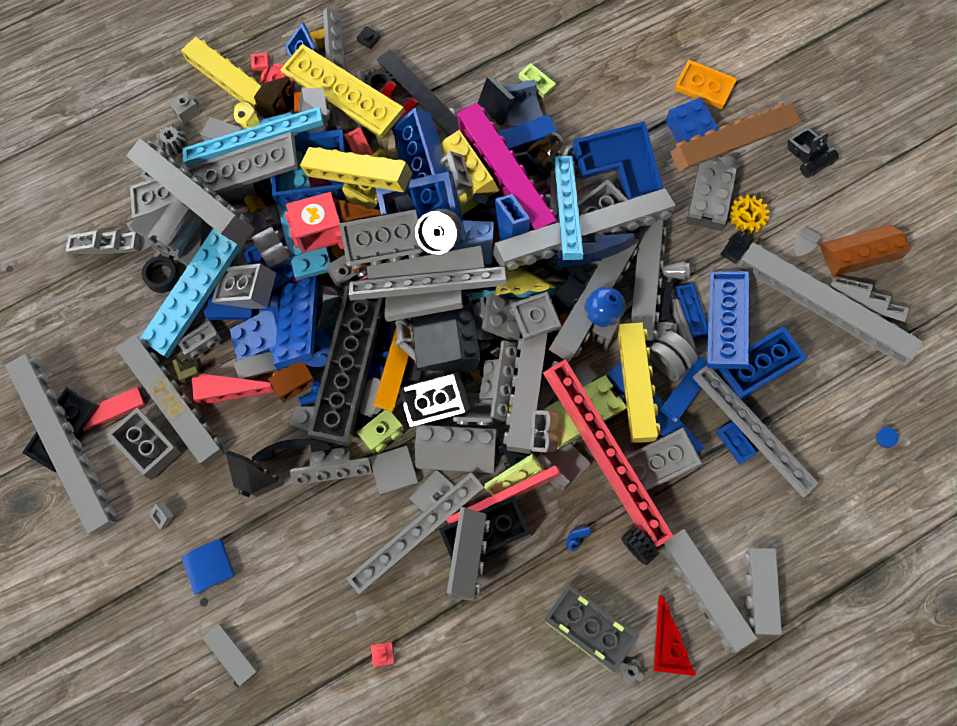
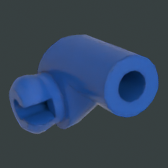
M319 381L311 384L312 389L308 395L299 397L301 406L316 402L321 384Z
M589 526L574 529L569 533L566 540L568 549L571 551L577 550L581 538L591 536Z

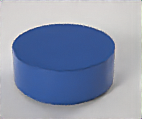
M889 427L882 428L876 434V441L883 448L893 447L899 439L897 432Z

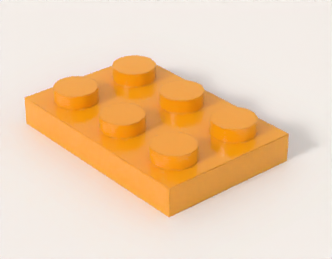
M688 60L674 90L695 99L701 97L703 102L723 109L737 78Z

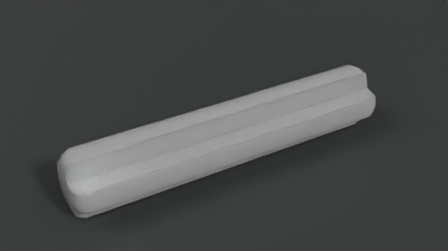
M678 298L672 299L670 308L677 324L679 335L695 349L680 300Z

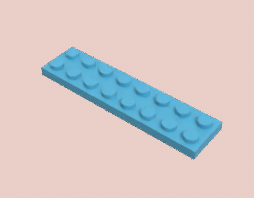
M213 228L140 337V340L143 338L150 347L169 358L242 246L237 245Z

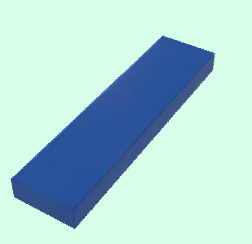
M700 356L659 410L674 422H677L701 388L692 378L707 365V361Z

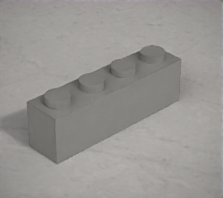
M750 548L743 556L744 566H747L745 587H748L749 596H746V607L750 610L747 624L755 636L782 635L776 549Z

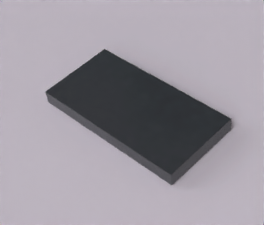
M66 387L57 402L64 409V416L67 422L72 425L74 429L73 434L78 439L83 432L82 429L99 405ZM36 431L22 453L51 471L56 472Z

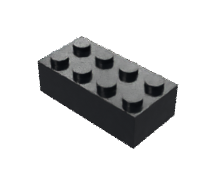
M514 496L478 511L486 514V520L490 521L489 532L484 533L483 541H487L485 554L481 553V559L524 541L531 536ZM458 520L439 528L451 560Z

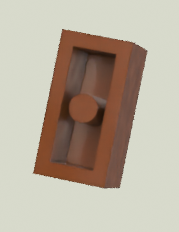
M303 362L290 365L284 370L276 371L272 374V377L268 378L283 403L308 389L315 382Z

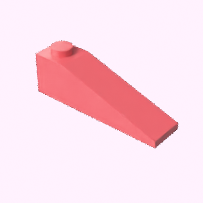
M201 374L196 378H192L193 397L198 405L275 392L272 384L269 382Z

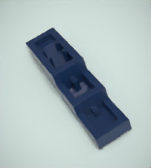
M631 233L595 236L594 243H582L583 260H563L562 251H558L557 268L578 266L613 256L630 248L634 235Z

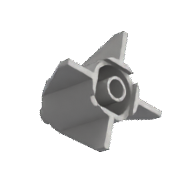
M179 199L133 220L129 226L145 237L147 242L148 240L152 242L150 246L156 250L155 257L162 254L169 258L171 255L174 256L173 260H179L188 266L200 249L202 218Z

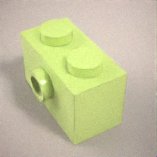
M384 410L361 428L357 434L369 450L375 454L376 452H382L387 447L386 444L391 440H397L403 434L402 431L404 429L392 412Z

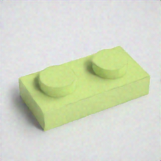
M531 63L519 73V79L522 81L535 79L537 85L536 93L543 98L556 88V83Z

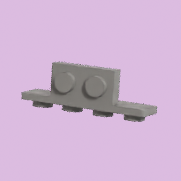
M508 341L501 342L499 359L485 360L479 397L483 400H493L491 418L500 421H507L518 348L516 344Z
M343 447L310 452V466L291 469L290 474L294 485L369 475L372 474L369 458L351 460L350 448Z

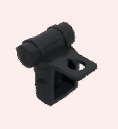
M809 127L788 139L787 143L788 150L803 162L800 166V171L805 178L816 175L819 171L833 165L839 159L838 152L834 148H828L827 146L828 133L824 132L820 135Z

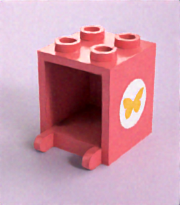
M331 192L286 204L288 211L285 212V216L290 226V234L295 247H299L302 254L338 244L340 249H344L339 226L340 222Z

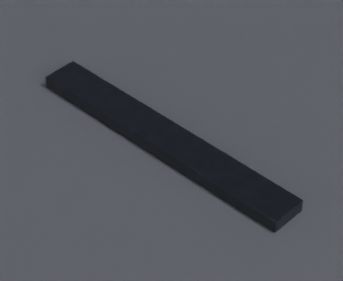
M390 49L377 59L378 63L388 70V73H392L394 80L412 98L418 101L417 104L424 111L431 113L432 119L448 136L459 130L458 118Z

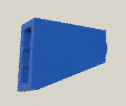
M509 194L496 198L495 205L500 241L529 232L530 218L514 195Z

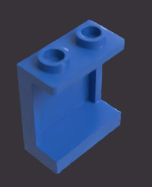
M215 288L208 297V305L205 306L204 310L205 317L211 323H215L216 320H248L257 315V309L212 303Z

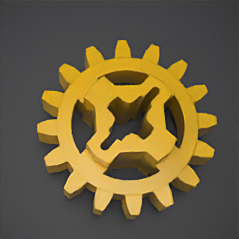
M746 195L744 199L739 196L738 200H734L729 208L728 218L732 219L730 224H736L735 229L741 228L742 232L748 230L749 234H752L753 230L758 233L761 228L765 227L770 218L768 217L770 210H765L768 205H762L763 199L757 201L755 195L752 198Z

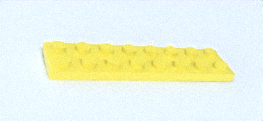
M303 44L280 69L284 75L290 77V79L302 87L324 89V95L327 96L330 105L381 138L387 134L405 112L401 105Z

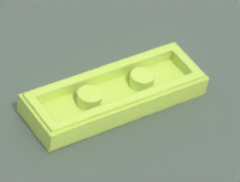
M531 454L487 482L484 488L493 496L545 471V467Z

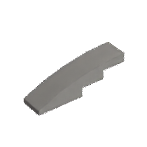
M97 230L69 235L66 252L71 254L138 251L141 235L136 231L121 234L117 231L100 233Z
M834 276L831 286L847 295L849 299L879 314L905 322L909 308L890 304L891 296L872 292L873 284Z

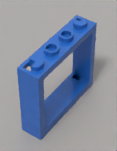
M342 129L294 135L296 152L306 151L309 147H339L340 152L346 153L345 137ZM281 174L272 176V196L277 205H286L331 192L332 198H343L345 196L342 190L344 182L342 184L281 191Z
M448 171L409 180L405 190L445 182L450 210L455 212L463 225L461 241L467 240L453 172ZM375 188L381 216L390 214L386 195L398 191Z

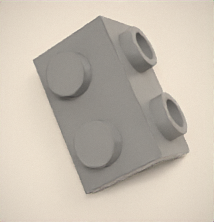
M210 321L181 338L178 344L183 354L189 361L200 358L207 350L217 347L223 340Z

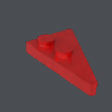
M658 595L653 671L695 676V670L692 668L687 650L682 643L676 623L673 621L669 611L670 608L664 596Z

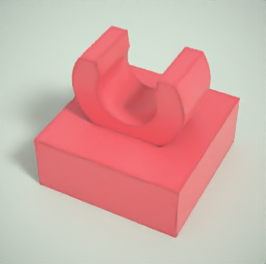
M393 642L371 645L373 667L395 664Z

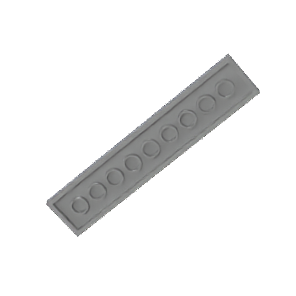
M289 132L185 168L191 172L192 177L196 176L203 182L204 186L207 185L214 193L220 194L297 169L298 162L294 135ZM154 178L130 186L132 218L134 220L178 200L177 197Z

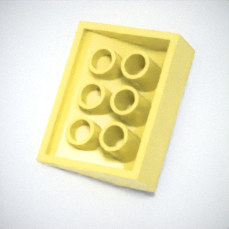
M460 130L443 140L440 144L443 156L445 157L449 151L462 154L473 187L458 197L461 214L463 215L479 204L472 200L474 194L477 193L490 197L497 193L499 189Z

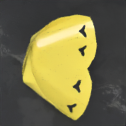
M241 102L235 104L234 118L243 130L260 125L259 119L249 103ZM241 111L245 112V116L242 118L238 116Z
M517 268L513 271H506V285L497 286L495 295L506 293L519 295L529 290L540 292L556 287L523 268Z

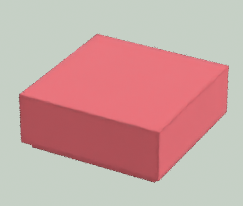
M268 52L251 54V69L253 72L264 71L266 68H270Z

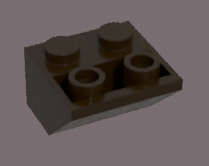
M286 76L263 83L255 94L254 99L263 118L267 119L286 114L291 106H294L295 91L290 77Z

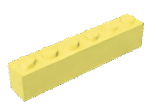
M197 37L181 50L187 62L240 102L249 103L253 107L254 112L257 115L260 114L254 96L261 86L255 78L247 76L243 69L235 67L228 58H223L216 49H211L207 42L201 41Z
M309 147L300 164L309 177L398 192L405 191L412 176V171L403 160H390L385 157L377 158L370 155H358L353 152L345 153L338 150H325L320 147Z
M643 322L619 324L617 333L631 443L653 442L660 435V425L656 423L655 416L658 415L657 404H653L655 387L650 382L653 372L652 366H648L650 350L645 344V341L648 339L647 329H643Z

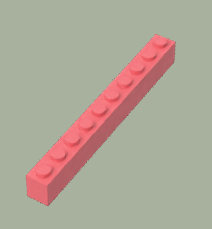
M565 359L543 372L637 529H640L654 543V547H658L672 538L673 534L567 360Z

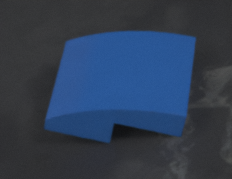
M222 539L203 545L181 557L194 595L200 594L214 585H220L235 576Z

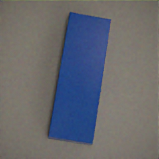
M689 283L675 287L676 297L680 300L693 340L708 336V325L694 284Z

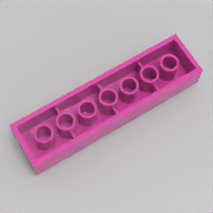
M476 102L458 112L460 132L493 178L502 196L513 194L530 218L529 232L555 224L557 217L554 211L548 209L543 195L537 193L535 183L527 178L526 170L522 165L519 166L514 152L508 150L504 137L498 135L497 128L492 121L488 120L485 109L483 107L480 108Z

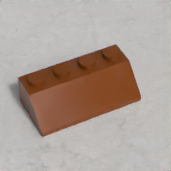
M891 225L819 244L833 277L902 259L911 250L904 232Z

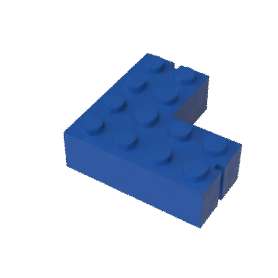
M645 121L574 139L571 146L575 160H579L577 168L581 180L616 171L621 193L628 200L663 189Z

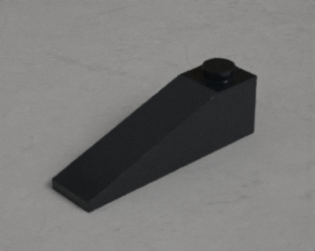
M227 450L226 457L233 486L239 490L238 494L247 498L250 495L258 497L283 486L284 481L276 475L269 476L270 471L259 467V464L248 457Z

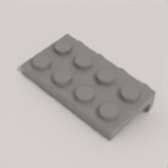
M416 210L339 223L347 261L346 265H351V268L355 269L363 267V263L370 262L371 266L382 264V260L388 258L390 262L401 260V256L409 255V259L420 257V253L424 252V250L418 245L415 237V227L418 222Z

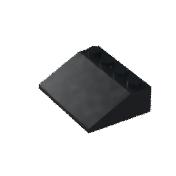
M463 294V308L411 317L417 370L475 372L480 361V352L471 295Z

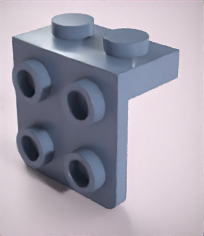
M535 79L504 87L515 97L507 116L510 128L543 116L536 96L537 85Z

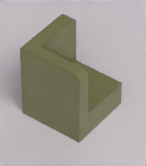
M177 359L173 360L178 378L185 386L192 383V378L201 375L196 359L188 360L181 364Z

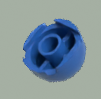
M601 287L594 290L586 299L584 306L589 314V320L600 327L615 325L624 315L626 308L622 294L611 287Z

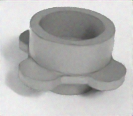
M632 660L628 664H620L619 670L622 672L625 684L643 679V674L639 669L640 663L637 660Z

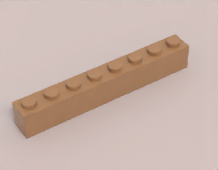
M781 103L775 106L774 110L768 108L760 112L761 115L755 113L748 116L745 121L742 118L733 122L732 126L726 124L720 127L719 131L712 129L706 132L703 137L699 134L691 138L690 142L683 140L677 143L676 148L670 153L678 171L681 172L794 127L801 121L793 103L787 105Z

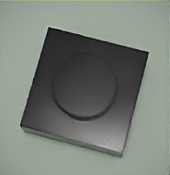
M366 26L356 38L357 42L372 49L381 37L380 33Z

